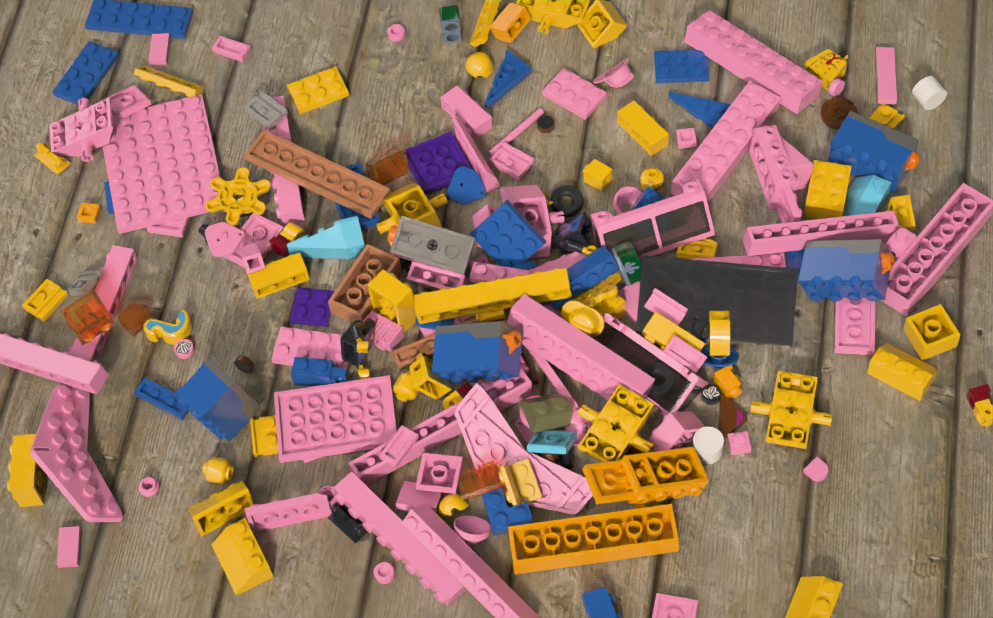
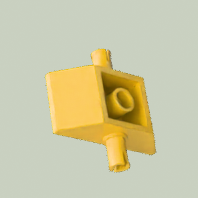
M517 0L516 4L525 6L531 19L540 22L539 32L543 33L545 29L544 34H547L551 25L566 29L582 22L591 0Z
M411 183L389 193L383 199V205L391 218L376 223L380 234L389 231L391 226L398 223L401 215L442 228L434 209L448 204L444 193L429 200L419 185Z
M778 371L773 402L764 403L752 400L750 413L768 415L770 418L766 442L806 449L809 428L812 423L831 426L832 413L817 412L813 409L818 377Z
M620 384L599 413L583 404L577 415L590 421L592 426L577 449L601 463L621 460L632 446L643 453H649L654 444L638 435L654 404Z

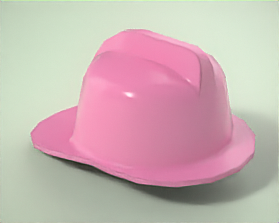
M629 59L621 61L615 67L600 74L593 80V83L605 81L612 87L624 86L634 77L627 65Z

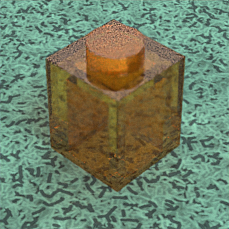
M133 302L117 317L121 326L135 337L144 329V323L149 320V312L143 305L139 306Z

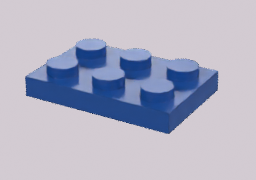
M701 50L654 51L655 83L709 82L708 57Z

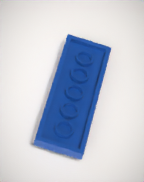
M93 0L85 27L87 30L152 36V34L169 33L170 38L185 39L194 12L192 8Z

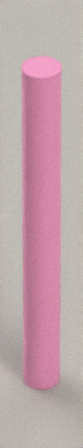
M541 108L535 111L489 150V155L492 157L503 146L504 142L509 144L542 116L544 111Z

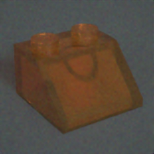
M399 147L388 150L386 153L365 162L370 178L382 185L409 173L406 151Z
M92 290L61 310L71 332L82 346L115 325L110 313L95 290Z
M494 461L482 464L483 468L475 470V467L464 470V475L459 476L462 500H470L482 496L484 493L507 487L505 483L501 482L499 476L501 464H495Z

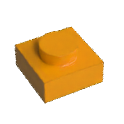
M81 203L77 215L78 222L96 224L101 210L100 205Z

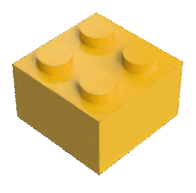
M941 304L907 317L905 320L903 331L922 361L958 346L960 333Z

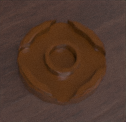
M834 97L832 100L824 102L821 107L820 117L827 127L839 130L849 112L857 113V108L849 99Z

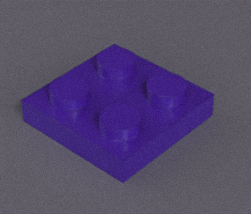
M297 287L290 318L291 324L329 327L331 312L328 300L335 291Z

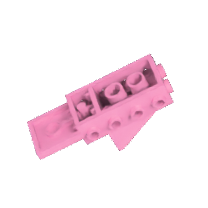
M776 125L755 128L749 147V154L769 210L777 209L781 223L798 222L802 219V210L798 208L795 191L807 188L814 167L813 163L779 135Z

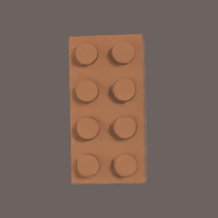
M367 244L328 300L331 314L351 323L355 320L363 322L370 311L373 310L368 284L382 270H385L387 273H393L398 277L402 271L400 258Z

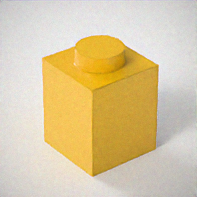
M596 159L587 164L583 169L584 182L601 192L613 180L612 168Z

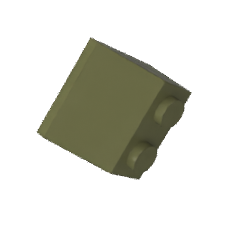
M555 393L519 401V405L532 433L570 426L574 411L565 395Z

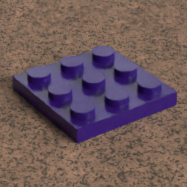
M452 132L401 151L411 174L425 195L450 185L457 168L467 167L472 169Z

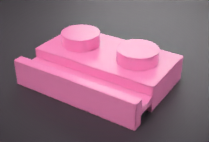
M504 142L503 146L490 158L489 164L520 181L530 169L531 164H534V158Z

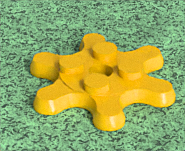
M245 167L239 168L236 171V177L231 181H224L222 178L216 177L211 180L210 185L214 190L218 191V196L207 201L205 209L210 213L224 210L227 213V223L233 226L238 224L243 213L253 212L256 215H262L266 210V206L257 198L269 191L270 182L265 179L258 182H250L248 179L250 172ZM237 195H243L238 201L234 199Z
M613 273L571 301L581 302L593 309L599 308L602 305L601 301L603 299L611 298L618 293L616 284L621 281L620 273Z

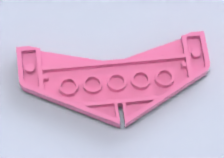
M478 383L474 385L456 407L455 415L484 493L489 492L499 481L500 484L495 490L502 488L505 500L508 501L506 497L507 486L501 482L499 476L500 466L512 465L530 459L543 497L528 502V506L577 514L593 497L586 477L531 452H527L487 391Z
M57 385L51 392L29 450L32 451L30 455L86 521L120 522L123 519L121 509L87 451L90 392L69 385Z

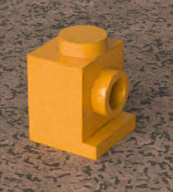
M732 365L714 373L713 383L720 388L721 394L730 399L736 398L742 393L740 388L741 380L737 374H733Z

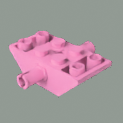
M81 98V100H78L79 112L50 124L51 152L55 155L81 156V160L84 162L92 161V151L109 144L113 130L111 99L107 98L89 107V100Z
M537 185L500 188L502 202L504 203L508 200L547 241L528 259L549 257L552 236L550 224L564 223V216H561L564 215L563 211L548 213L546 198Z

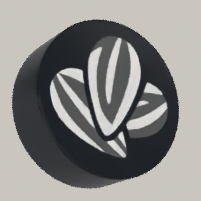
M713 384L704 386L701 391L703 402L708 405L717 404L721 398L720 388Z

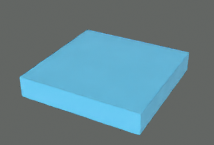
M560 430L538 432L528 443L527 452L567 454L577 439V432Z

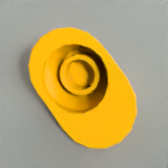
M575 300L564 304L561 312L562 319L590 337H595L602 332L604 320L598 311Z

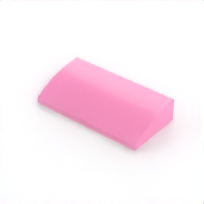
M456 118L452 119L456 141L473 170L478 173L486 192L489 193L500 188L497 178L465 124Z

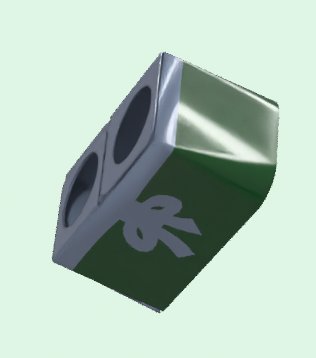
M453 5L439 8L444 43L462 41L459 7ZM448 24L457 25L456 27L445 28Z
M630 240L611 248L612 256L620 268V274L626 285L629 286L640 282L642 264Z

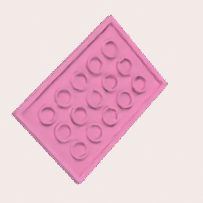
M390 375L274 392L280 463L375 449L391 440L397 432Z

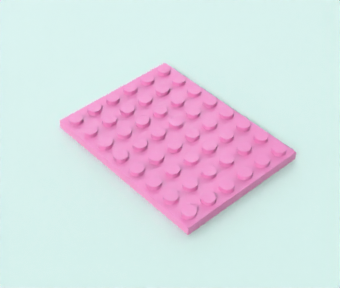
M202 94L145 107L122 119L112 115L113 130L109 144L103 146L119 234L147 228L149 225L163 224L174 219L175 221L180 220L186 216L192 217L208 213L205 209L206 202L218 196V191L211 187L210 182L216 177H221Z

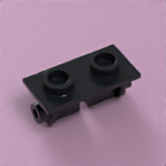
M335 504L331 508L332 514L328 519L355 544L368 533L362 526L363 522L358 518H353L344 505L338 506Z

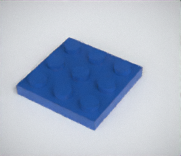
M508 200L470 233L499 266L503 267L522 264L547 242Z

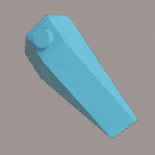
M876 175L855 178L847 191L843 216L878 213L889 196L891 182Z
M358 216L336 221L331 228L326 230L321 228L313 236L306 235L288 243L289 254L300 253L302 258H358L365 248Z

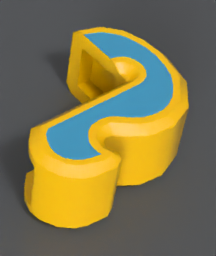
M181 309L175 324L151 318L144 323L143 327L150 341L158 342V338L162 337L166 343L175 345L176 342L181 339H187L191 334L192 322L188 312Z

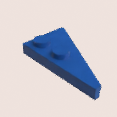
M508 50L505 52L504 61L500 64L499 72L492 83L491 92L487 95V101L485 102L487 109L532 73L530 66Z
M669 92V98L674 103L680 104L687 109L688 113L713 128L731 106L728 103Z

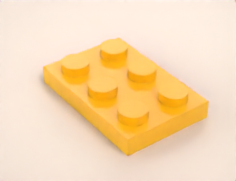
M336 66L287 84L288 91L299 114L349 96V92Z

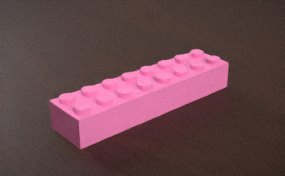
M708 10L687 26L685 43L696 50H701L707 57L744 81H752L781 97L780 104L794 113L798 114L818 98L823 81L711 10Z
M749 81L674 178L670 193L674 196L683 194V186L687 182L698 179L705 191L708 203L748 151L754 129L767 126L776 114L781 97ZM701 201V202H702V208L704 209V208H705L704 202ZM696 202V203H693V204H690V205H692L693 207H696V206H697V202Z
M963 183L895 262L894 267L890 270L885 300L881 301L907 317L992 216L993 200Z
M524 294L513 305L507 324L523 330L522 344L525 347L531 349L558 369L563 370L607 401L619 384L647 400L655 381L653 377Z

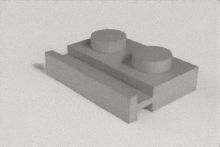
M263 91L260 92L258 97L256 96L244 106L246 113L269 130L282 120L284 115L288 114L285 107Z
M99 270L82 272L83 276L77 278L66 291L70 296L89 295L95 290L94 286L98 282L96 279L102 278L104 275Z

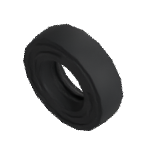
M563 185L556 188L551 194L550 200L553 201L550 204L554 212L563 211L564 215L561 216H574L583 207V196L576 187ZM564 196H569L573 198L574 202L570 206H563L560 204V199Z
M652 363L643 368L642 371L650 376L660 374L665 378V382L662 385L652 386L649 396L663 397L672 391L675 385V376L668 365Z

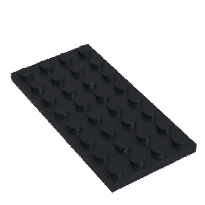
M643 256L636 333H642L654 315L644 306L656 288L688 309L687 314L679 324V327L683 330L689 329L695 315L709 323V311H729L730 341L792 347L798 269ZM710 324L708 327H705L700 335L701 338L710 339Z

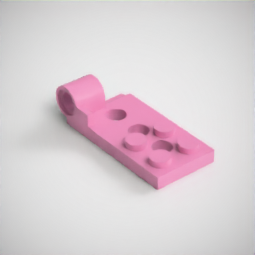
M324 486L315 494L286 500H273L271 503L262 505L254 504L251 507L245 508V512L252 531L258 532L329 517L332 514L331 508L335 504L338 506L340 504L334 498V487Z

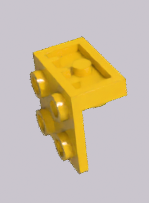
M530 459L512 465L500 466L499 476L501 482L507 486L506 497L513 506L543 497Z

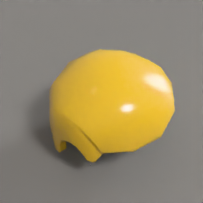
M483 52L470 55L465 64L467 72L475 78L478 76L487 78L494 70L490 56Z
M450 493L441 500L438 514L444 519L447 515L451 516L454 514V508L461 511L471 504L461 493Z

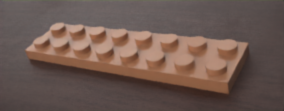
M266 130L260 133L244 154L245 160L372 219L384 202L383 199L390 193V188Z

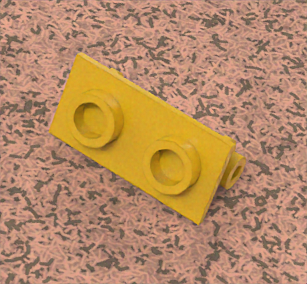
M40 142L36 145L37 153L34 156L55 174H60L71 164L63 156L52 153L51 147L48 144Z

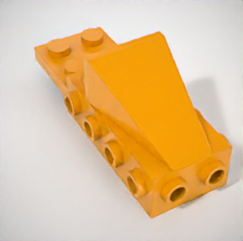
M694 447L625 455L618 461L587 464L582 469L596 504L628 500L629 504L634 503L636 509L657 506L670 498L679 499L688 495L692 497L702 493V490L709 482Z

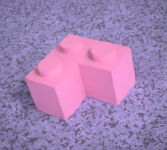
M693 411L670 412L664 416L661 425L652 431V436L648 439V442L654 444L652 448L656 452L680 449L684 443H692L696 431L706 426Z

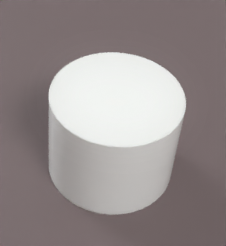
M928 76L915 85L912 94L925 110H932L945 100L947 91L934 76Z
M703 427L696 431L693 437V447L701 463L713 464L721 458L724 444L722 433L714 427Z

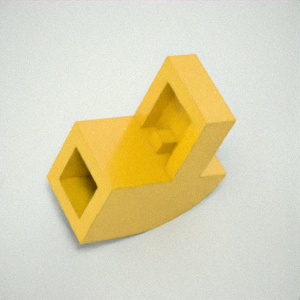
M709 311L710 356H730L729 311Z

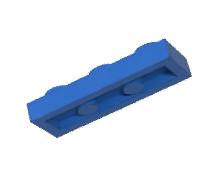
M144 378L134 391L136 397L182 421L189 413V410L179 403L180 397L176 393L147 378Z

